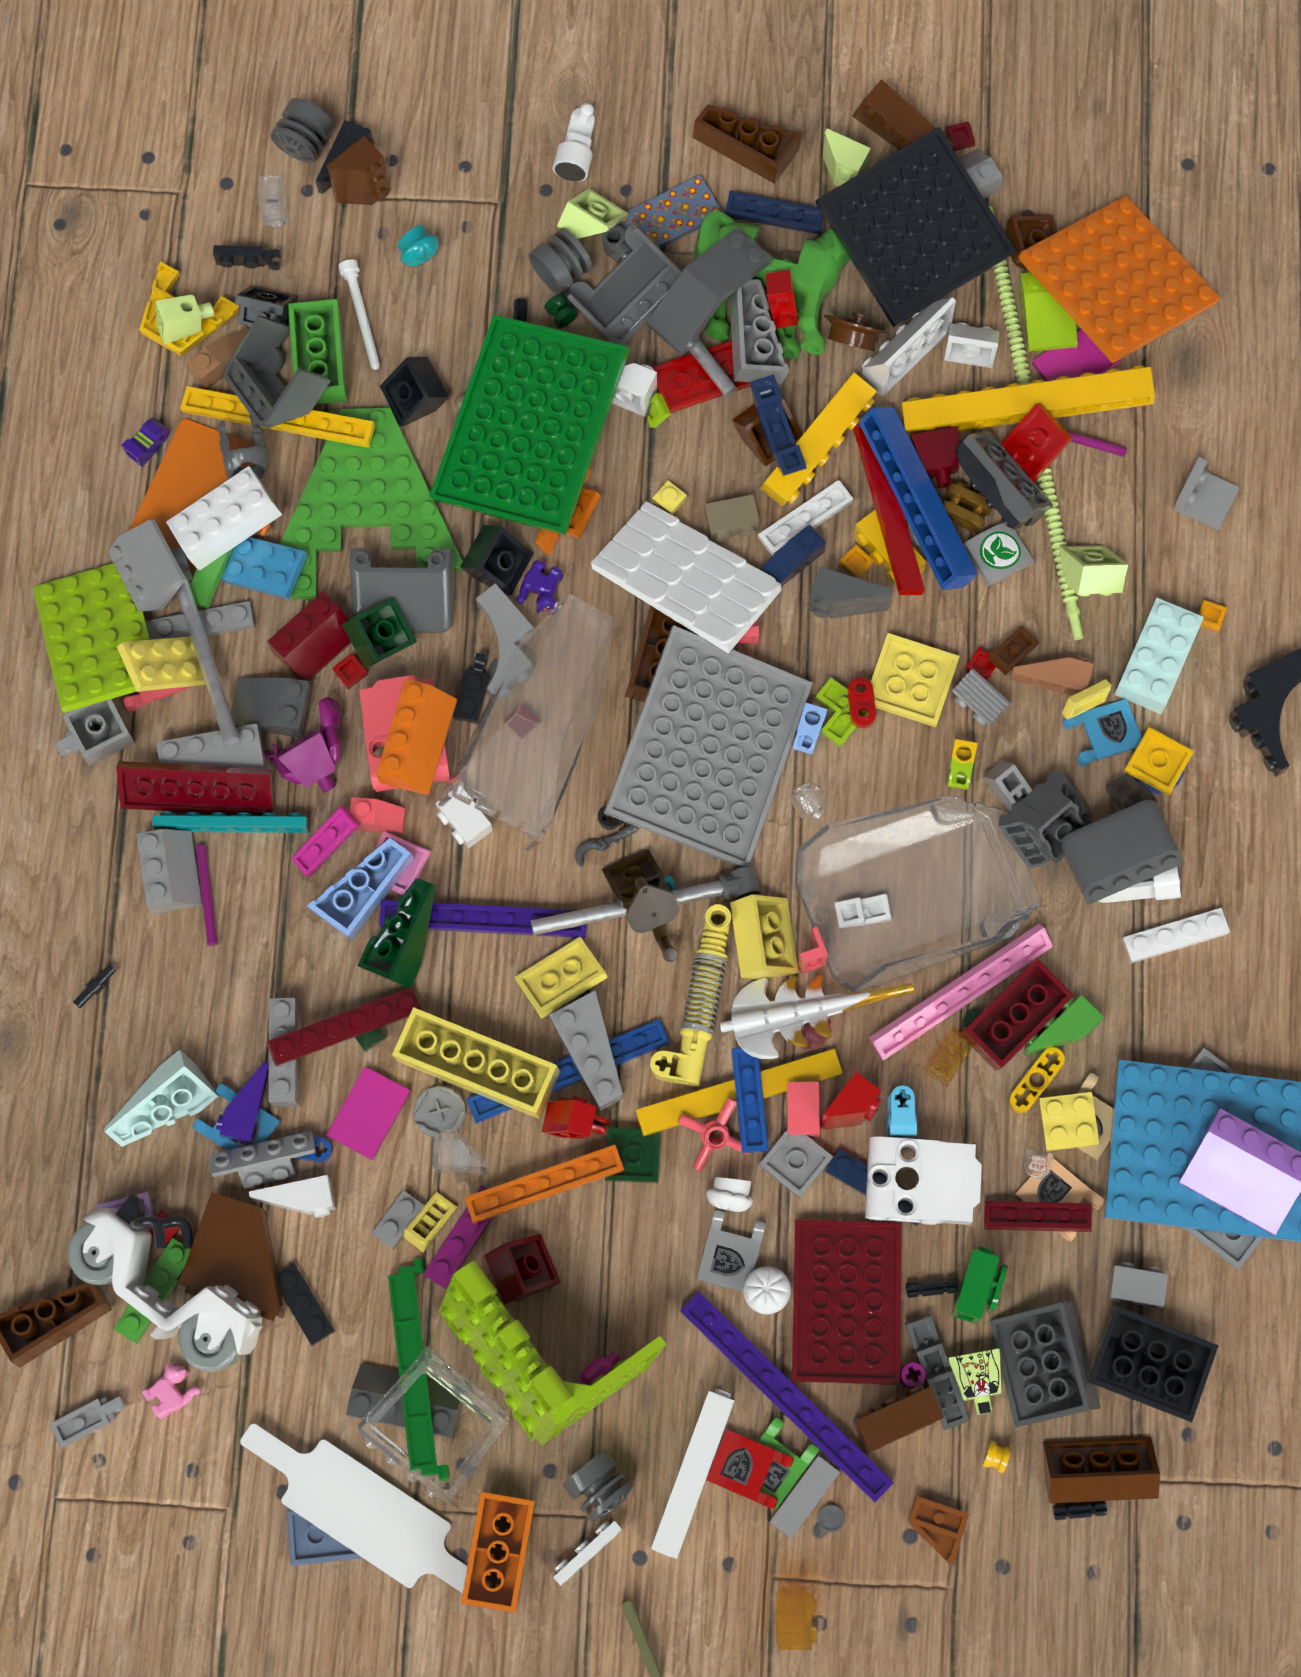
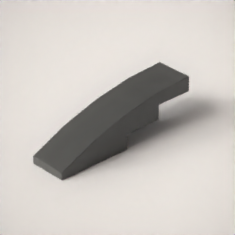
M928 1314L904 1323L917 1361L925 1370L927 1388L931 1387L944 1415V1418L940 1420L943 1429L947 1430L969 1422L956 1379L949 1366L931 1315Z

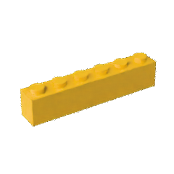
M853 373L796 443L800 447L807 469L782 476L777 466L759 489L781 507L787 501L792 504L801 493L797 490L803 483L807 486L816 475L813 469L817 464L820 467L825 464L830 457L827 452L832 446L835 449L838 448L846 438L842 435L847 428L852 430L860 420L857 415L861 410L864 412L868 411L875 402L872 397L877 391L857 374Z

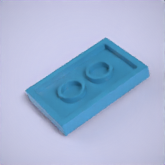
M248 537L234 547L221 579L226 584L289 600L308 555L302 550Z

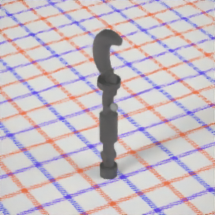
M629 824L618 830L617 834L605 838V840L600 838L598 842L592 840L582 842L575 850L576 863L582 867L584 865L583 858L587 851L591 849L606 851L608 849L607 845L614 841L619 843L620 839L631 836L638 832L640 828Z

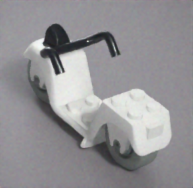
M135 1194L131 1195L119 1210L115 1208H98L83 1217V1220L87 1223L76 1230L68 1246V1260L71 1269L79 1279L93 1285L113 1284L114 1291L118 1296L158 1326L150 1336L156 1340L168 1339L175 1336L180 1328L178 1340L183 1357L194 1368L206 1372L227 1369L234 1365L242 1355L252 1352L257 1344L259 1331L263 1327L261 1325L263 1317L257 1313L259 1309L249 1301L244 1303L237 1297L238 1292L228 1285L224 1287L218 1285L205 1287L182 1307L178 1308L172 1302H164L158 1297L159 1292L149 1285L144 1286L151 1245V1233L149 1230L154 1231L156 1249L167 1248L165 1229L180 1227L183 1247L188 1249L192 1247L194 1241L192 1228L187 1219L181 1216L160 1219L155 1216H145L142 1202Z

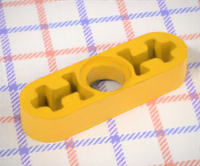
M1055 1047L1047 1048L1009 1097V1106L1014 1112L1022 1114L1029 1111L1062 1068L1065 1057L1060 1049ZM1055 1054L1058 1057L1056 1061L1059 1064H1052L1046 1072L1042 1069L1048 1062L1046 1055L1051 1057ZM1035 1073L1040 1074L1044 1078L1043 1086L1038 1088L1033 1087L1029 1081L1030 1076ZM1022 1085H1025L1032 1093L1025 1100L1028 1105L1022 1104L1018 1107L1015 1096L1021 1097L1026 1089L1022 1088Z

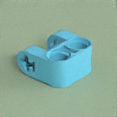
M897 1086L887 1099V1137L915 1138L917 1136V1117L915 1113L914 1092L908 1086ZM901 1094V1097L906 1099V1101L902 1104V1107L898 1108L900 1101L895 1100V1098Z

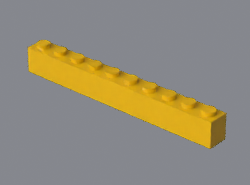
M1134 366L1130 370L1124 371L1112 369L1103 374L1085 373L1075 378L1063 376L1054 381L1035 380L1026 385L1014 383L1007 385L1005 388L995 389L994 387H986L977 392L960 391L956 395L949 396L937 394L928 399L910 398L907 402H902L905 430L909 438H911L912 434L958 427L959 432L1020 423L1036 403H1041L1054 418L1154 404L1155 392L1151 367Z

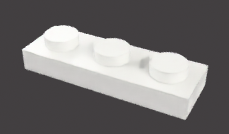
M606 1521L595 1531L598 1536L591 1543L585 1540L575 1550L578 1554L570 1562L566 1558L554 1569L557 1574L553 1578L562 1586L622 1531L621 1527L615 1521L611 1524Z

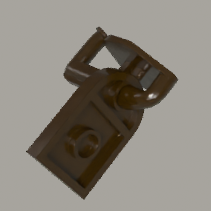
M649 849L603 868V875L619 905L627 909L626 916L632 930L637 933L652 930L655 940L663 953L664 960L667 962L676 960L678 951L672 947L668 940L663 924L677 917L679 905L674 893L667 890L668 887L664 875Z

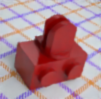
M572 1096L571 1099L559 1097L558 1101H549L547 1104L542 1133L563 1139H585L590 1137L591 1133L606 1135V1128L594 1124L608 1125L609 1118L596 1115V1106L587 1104V1099L577 1096Z

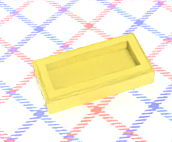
M1105 679L1068 697L1062 715L1068 720L1104 703L1112 685Z

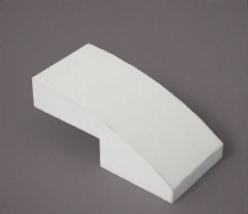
M887 894L864 899L858 897L835 903L839 928L865 926L893 920Z

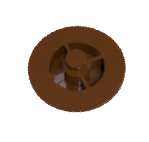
M853 312L854 319L848 318V320L824 314L823 317L831 323L828 339L875 352L879 337L887 336L891 333L867 325L868 323L863 322L864 318H867V315Z

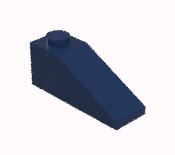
M809 524L792 537L760 570L774 577L782 587L825 553L826 541Z

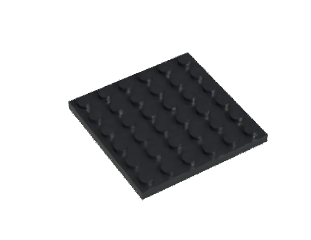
M939 127L815 201L893 328L1017 252Z

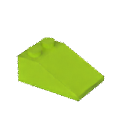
M1031 272L1021 273L1018 293L1028 352L1077 348L1076 322Z

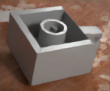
M109 699L66 712L63 718L70 731L65 733L66 737L55 743L61 756L73 751L75 754L82 753L87 764L91 766L135 742L114 701Z

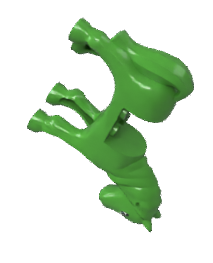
M718 210L709 213L704 218L698 232L695 245V260L736 227L757 244L760 226L735 222L727 214ZM832 228L826 230L821 237L815 240H805L798 264H794L787 259L778 260L772 258L771 263L752 278L761 280L763 289L767 290L765 273L790 269L799 320L796 326L776 329V334L779 337L778 343H781L783 350L782 356L785 358L797 359L800 356L801 348L805 352L814 355H822L825 351L826 341L820 334L817 324L820 305L836 286L842 269L850 260ZM730 296L720 304L706 325V335L714 340L726 341L729 338L730 326L725 320V307ZM797 327L803 334L800 345L796 340Z

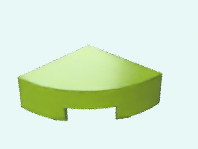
M655 393L650 401V416L648 415L647 418L650 428H657L671 415L663 395L660 393Z

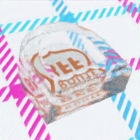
M1027 1149L1024 1160L1026 1173L1034 1179L1046 1177L1051 1170L1054 1155L1052 1153Z

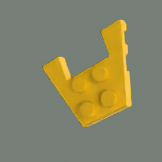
M160 261L156 279L152 284L150 300L147 302L139 330L142 335L182 357L240 312V306L221 296L213 307L214 316L201 320V331L199 333L164 345L156 325L155 301L175 298L168 293L180 277V273Z

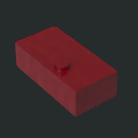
M1036 958L959 1034L997 1071L1003 1068L1074 995Z

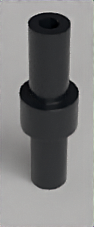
M108 964L95 979L92 977L88 981L87 987L73 1003L81 1009L94 994L98 995L104 988V983L116 970Z

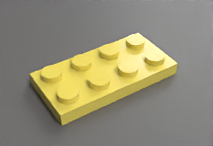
M190 636L122 642L117 647L136 692L206 685Z

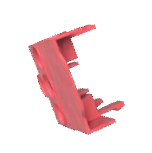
M414 675L378 680L372 688L359 690L373 789L376 792L382 793L384 790L396 789V787L379 783L376 772L381 756H377L374 753L378 748L385 746L404 680L409 679L435 687L433 678L419 680ZM445 744L433 782H448L450 780Z

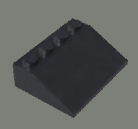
M1114 1306L1111 1308L1088 1383L1192 1423L1219 1345L1119 1306Z

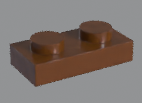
M1021 625L987 659L1006 676L1040 642Z

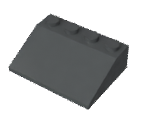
M1061 1302L990 1321L996 1349L1000 1351V1366L1015 1427L1101 1408L1095 1385L1088 1383L1091 1367L1075 1302Z

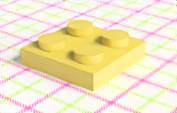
M1092 1092L1039 1098L1046 1151L1099 1145Z

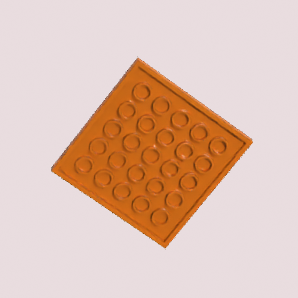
M1127 195L1027 248L1018 257L1112 363L1117 362L1211 308L1220 300V296Z

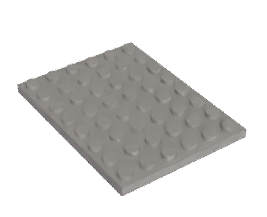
M673 625L604 814L739 868L748 867L813 683L735 650L727 653L701 636Z

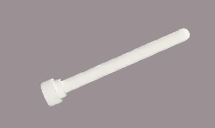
M354 259L345 260L338 265L340 274L348 281L370 366L373 370H378L380 362L357 281L358 273L360 272L358 262Z

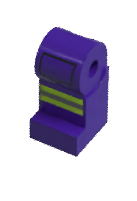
M150 418L131 439L127 438L121 446L129 458L143 467L161 448V445L168 438L170 430L155 418Z

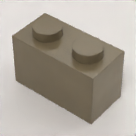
M753 494L704 504V514L710 540L726 541L731 536H750L759 531L760 521Z

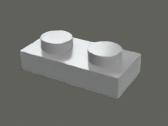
M403 1190L372 1234L394 1250L402 1240L405 1229L423 1209L424 1205Z

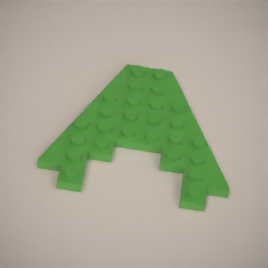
M341 409L338 415L373 421L375 423L373 436L369 448L327 440L279 544L305 551L308 555L292 592V600H308L317 597V552H342V528L391 527V549H416V568H428V558L433 551L437 549H450L456 560V571H464L460 567L463 561L434 500L429 498L430 491L391 409Z

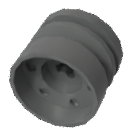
M292 98L282 113L283 119L276 123V127L272 130L270 137L274 144L289 156L302 162L312 163L318 156L317 153L322 149L321 142H325L333 130L334 123L316 105L303 99Z
M560 228L555 232V235H551L548 238L549 246L541 243L528 253V258L535 272L547 287L556 294L563 292L573 284L571 275L579 279L583 276V272L587 273L592 269V262L586 250L577 238L565 228Z
M606 1449L587 1462L562 1485L573 1500L584 1494L586 1495L587 1500L580 1509L585 1511L592 1505L595 1507L587 1516L591 1523L600 1517L607 1516L626 1500L630 1491L635 1487L632 1481H629L622 1487L618 1485L627 1476L624 1472L615 1477L610 1475L617 1462Z

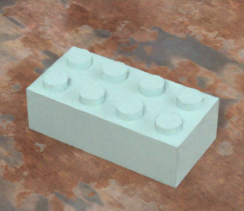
M1156 598L1114 695L1162 714L1204 617Z

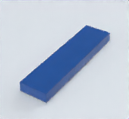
M732 1048L731 1056L741 1153L768 1152L759 1058L750 1056L742 1048Z

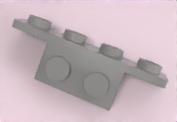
M307 1131L209 1155L212 1177H217L238 1171L244 1189L296 1177L292 1158L315 1153L312 1131Z

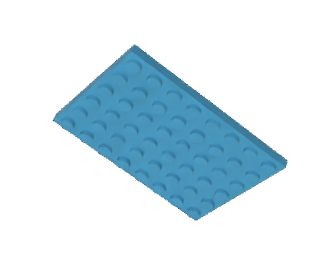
M1119 1060L1117 1063L1104 1218L1301 1243V1192L1277 1233L1272 1235L1179 1183L1212 1117L1220 1108L1301 1152V1082Z

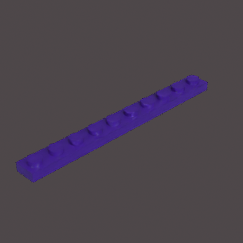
M699 1291L680 1310L733 1365L874 1503L894 1483Z

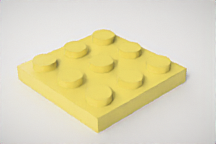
M887 633L871 680L874 690L875 708L936 728L960 656Z

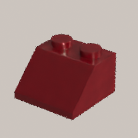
M541 1234L504 1243L484 1255L504 1304L522 1300L561 1283Z

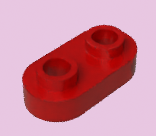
M857 677L848 685L847 694L850 719L854 726L865 729L872 726L876 718L874 690L872 683L868 679ZM858 686H863L865 688V691L860 693L856 690V688ZM865 710L868 715L862 717L859 715V711Z

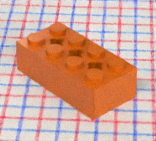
M485 1492L480 1493L461 1604L516 1613L535 1501ZM500 1517L507 1518V1523L511 1524L510 1529H505L504 1533L499 1532V1527L495 1526L496 1520L500 1521ZM495 1545H502V1550L506 1551L505 1557H501L499 1561L494 1560V1555L490 1554L491 1548L495 1549ZM491 1572L497 1573V1578L501 1579V1584L496 1585L494 1589L489 1588V1583L485 1582L486 1576H490Z

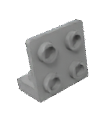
M1198 457L1173 510L1219 530L1239 487L1208 473V471L1204 470L1208 461Z

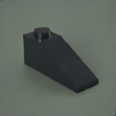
M344 120L316 179L319 193L323 194L332 187L327 165L363 136L375 145L370 129Z

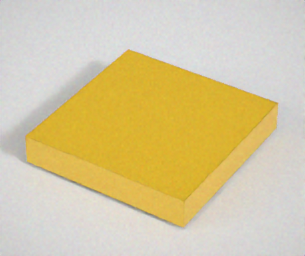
M1149 727L1125 767L1124 772L1169 796L1194 751Z

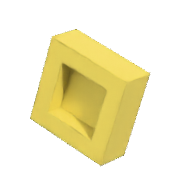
M667 481L654 495L652 502L663 511L673 515L685 502L687 495L670 481Z

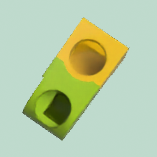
M955 739L947 787L968 790L978 743Z

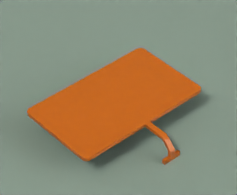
M183 419L179 423L129 530L150 519H154L169 548L180 546L166 522L228 480L225 474L226 469L223 463L222 452L220 451V434L217 430L188 419ZM228 435L231 450L255 446V444ZM251 462L242 463L240 467H251L254 464ZM271 523L257 532L265 536L271 529ZM188 559L190 569L187 570L191 572L193 577L197 568Z

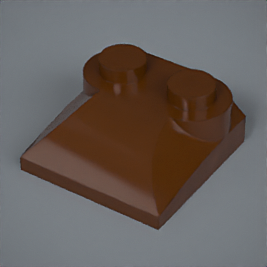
M1011 216L1007 220L1005 233L1017 251L1011 256L1013 263L1021 269H1027L1018 257L1022 251L1057 233L1053 216Z

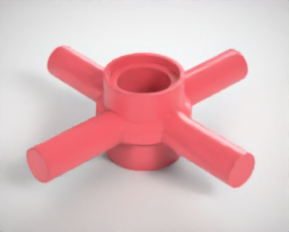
M727 1098L716 1120L711 1119L702 1123L684 1114H681L678 1118V1124L700 1133L704 1145L692 1166L702 1172L713 1149L718 1150L724 1146H729L741 1152L740 1140L730 1136L726 1126L737 1104V1101L733 1098ZM713 1130H720L719 1137L716 1139L709 1138V1134Z

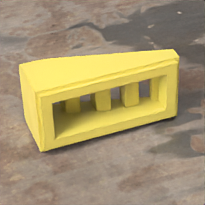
M436 1191L405 1229L404 1239L424 1252L456 1211L457 1206ZM436 1203L447 1212L445 1214L441 1213L433 1207ZM428 1212H430L432 1215H434V1216H435L436 1218H438L440 1221L437 1223L435 1220H433L432 1218H430V1217L427 1215ZM421 1221L430 1226L432 1230L429 1231L427 1228L421 1225ZM415 1230H417L419 1233H421V1234H422L423 1236H425L426 1238L424 1239L422 1236H420L418 1233H416Z

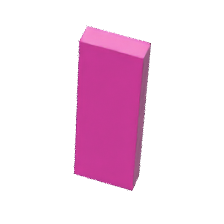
M340 806L291 859L306 877H311L360 826V823L345 806Z

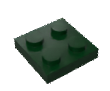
M607 1128L606 1147L616 1145L624 1171L605 1177V1182L658 1183L660 1131L643 1137L641 1129Z

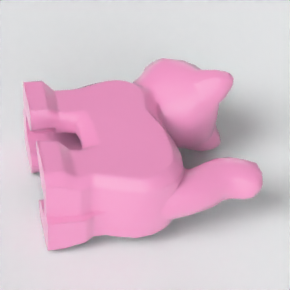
M168 1363L165 1366L163 1377L159 1378L151 1387L142 1390L147 1401L159 1398L160 1404L153 1405L151 1408L161 1420L169 1416L171 1412L180 1410L195 1395L201 1392L198 1386L191 1387L185 1394L178 1390L175 1384L182 1382L190 1374V1371L186 1370L181 1364Z

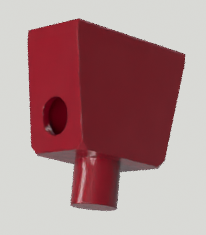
M958 427L912 434L910 440L929 478L935 477L937 488H947L949 484H952L950 475L957 473L959 469V458L954 453L959 446Z

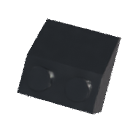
M407 357L379 386L401 427L435 412L449 398L428 357Z
M483 525L460 567L474 579L491 587L496 583L504 594L511 596L534 553L501 526Z

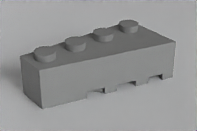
M750 279L730 295L734 381L751 382L774 374L777 384H782L789 373V368L782 356L781 343H778L775 334L774 321H771L768 312L769 306L761 280Z
M258 724L236 727L239 741L233 745H226L224 743L220 730L156 742L159 763L267 768L262 733Z
M593 991L550 1014L549 1018L599 1111L622 1100L623 1094L596 991Z

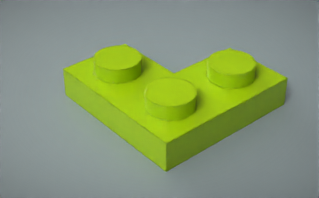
M830 678L815 697V700L834 713L822 728L820 734L841 748L857 727L853 725L850 719L848 689L833 678ZM865 710L859 711V715L862 717H866L868 714Z

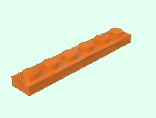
M612 1145L464 1198L472 1222L475 1224L624 1171L616 1145Z

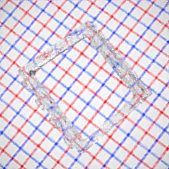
M426 1346L400 1379L358 1425V1432L364 1436L363 1442L370 1449L375 1450L379 1448L385 1453L383 1457L390 1465L396 1466L399 1464L404 1468V1474L411 1482L416 1483L419 1480L424 1484V1490L431 1498L437 1499L439 1496L449 1504L509 1423L507 1410ZM422 1374L429 1375L489 1424L448 1483L439 1481L435 1475L422 1477L421 1470L410 1472L408 1454L374 1427Z

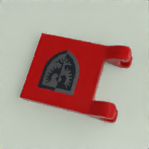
M726 1429L706 1481L768 1508H775L778 1502L777 1498L760 1491L772 1461L785 1467H791L794 1458Z

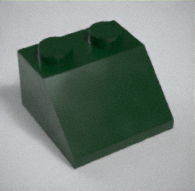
M394 597L342 624L365 669L417 642Z

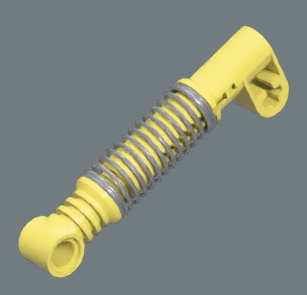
M721 904L711 906L705 914L703 927L705 932L702 933L703 938L701 939L702 944L700 948L695 951V960L693 961L697 964L692 966L695 969L691 971L694 976L690 977L693 980L689 983L692 987L688 988L691 993L687 994L690 998L686 999V1002L689 1004H686L685 1007L688 1010L683 1011L687 1015L682 1017L685 1021L681 1022L680 1034L682 1035L680 1051L679 1053L659 1051L651 1058V1072L658 1080L687 1086H700L707 1044L712 1039L714 1032L712 1028L715 1027L713 1023L716 1021L714 1017L717 1015L715 1011L718 1010L716 1006L719 1004L717 1000L720 999L718 994L721 993L723 971L726 970L724 966L727 964V955L724 948L727 945L728 937L726 935L729 934L731 913L726 906ZM716 914H720L725 918V922L721 925H716L711 921V918ZM673 1059L678 1060L675 1076H670V1067H672ZM662 1060L667 1061V1065L670 1066L666 1067L665 1071H660V1067L657 1065L661 1064Z

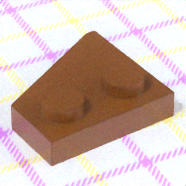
M916 1496L908 1523L948 1564L954 1565L969 1514Z

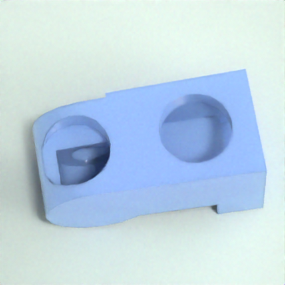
M809 703L805 704L793 749L813 755L827 717L828 709Z

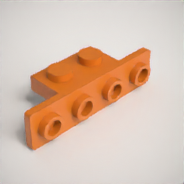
M589 468V470H588V473H587V476H586L584 485H585V483H586V481H587V479H588V477H589V475H590V473H591V469H590V468ZM582 488L566 536L581 538L601 497L597 491ZM541 529L535 543L545 554L550 555L560 534Z

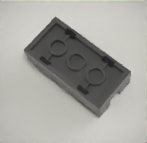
M990 431L969 434L954 451L959 458L960 466L970 478V484L976 490L982 492L986 497V503L999 512L1002 516V522L1007 527L1014 530L1021 528L1023 525L1026 527L1034 525L1053 506Z

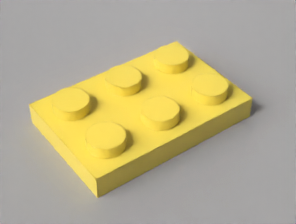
M578 937L514 978L542 1019L608 977L582 938Z

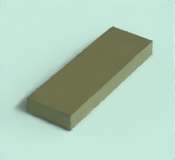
M629 1600L622 1603V1608L650 1677H662L633 1602Z

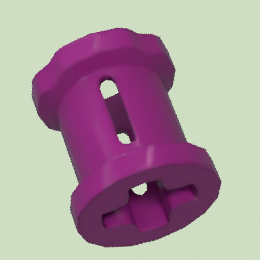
M914 1362L903 1366L900 1370V1383L910 1389L921 1385L926 1376L924 1368ZM908 1368H910L912 1372L917 1371L918 1376L915 1377L916 1383H914L912 1379L907 1380L906 1375L909 1373Z

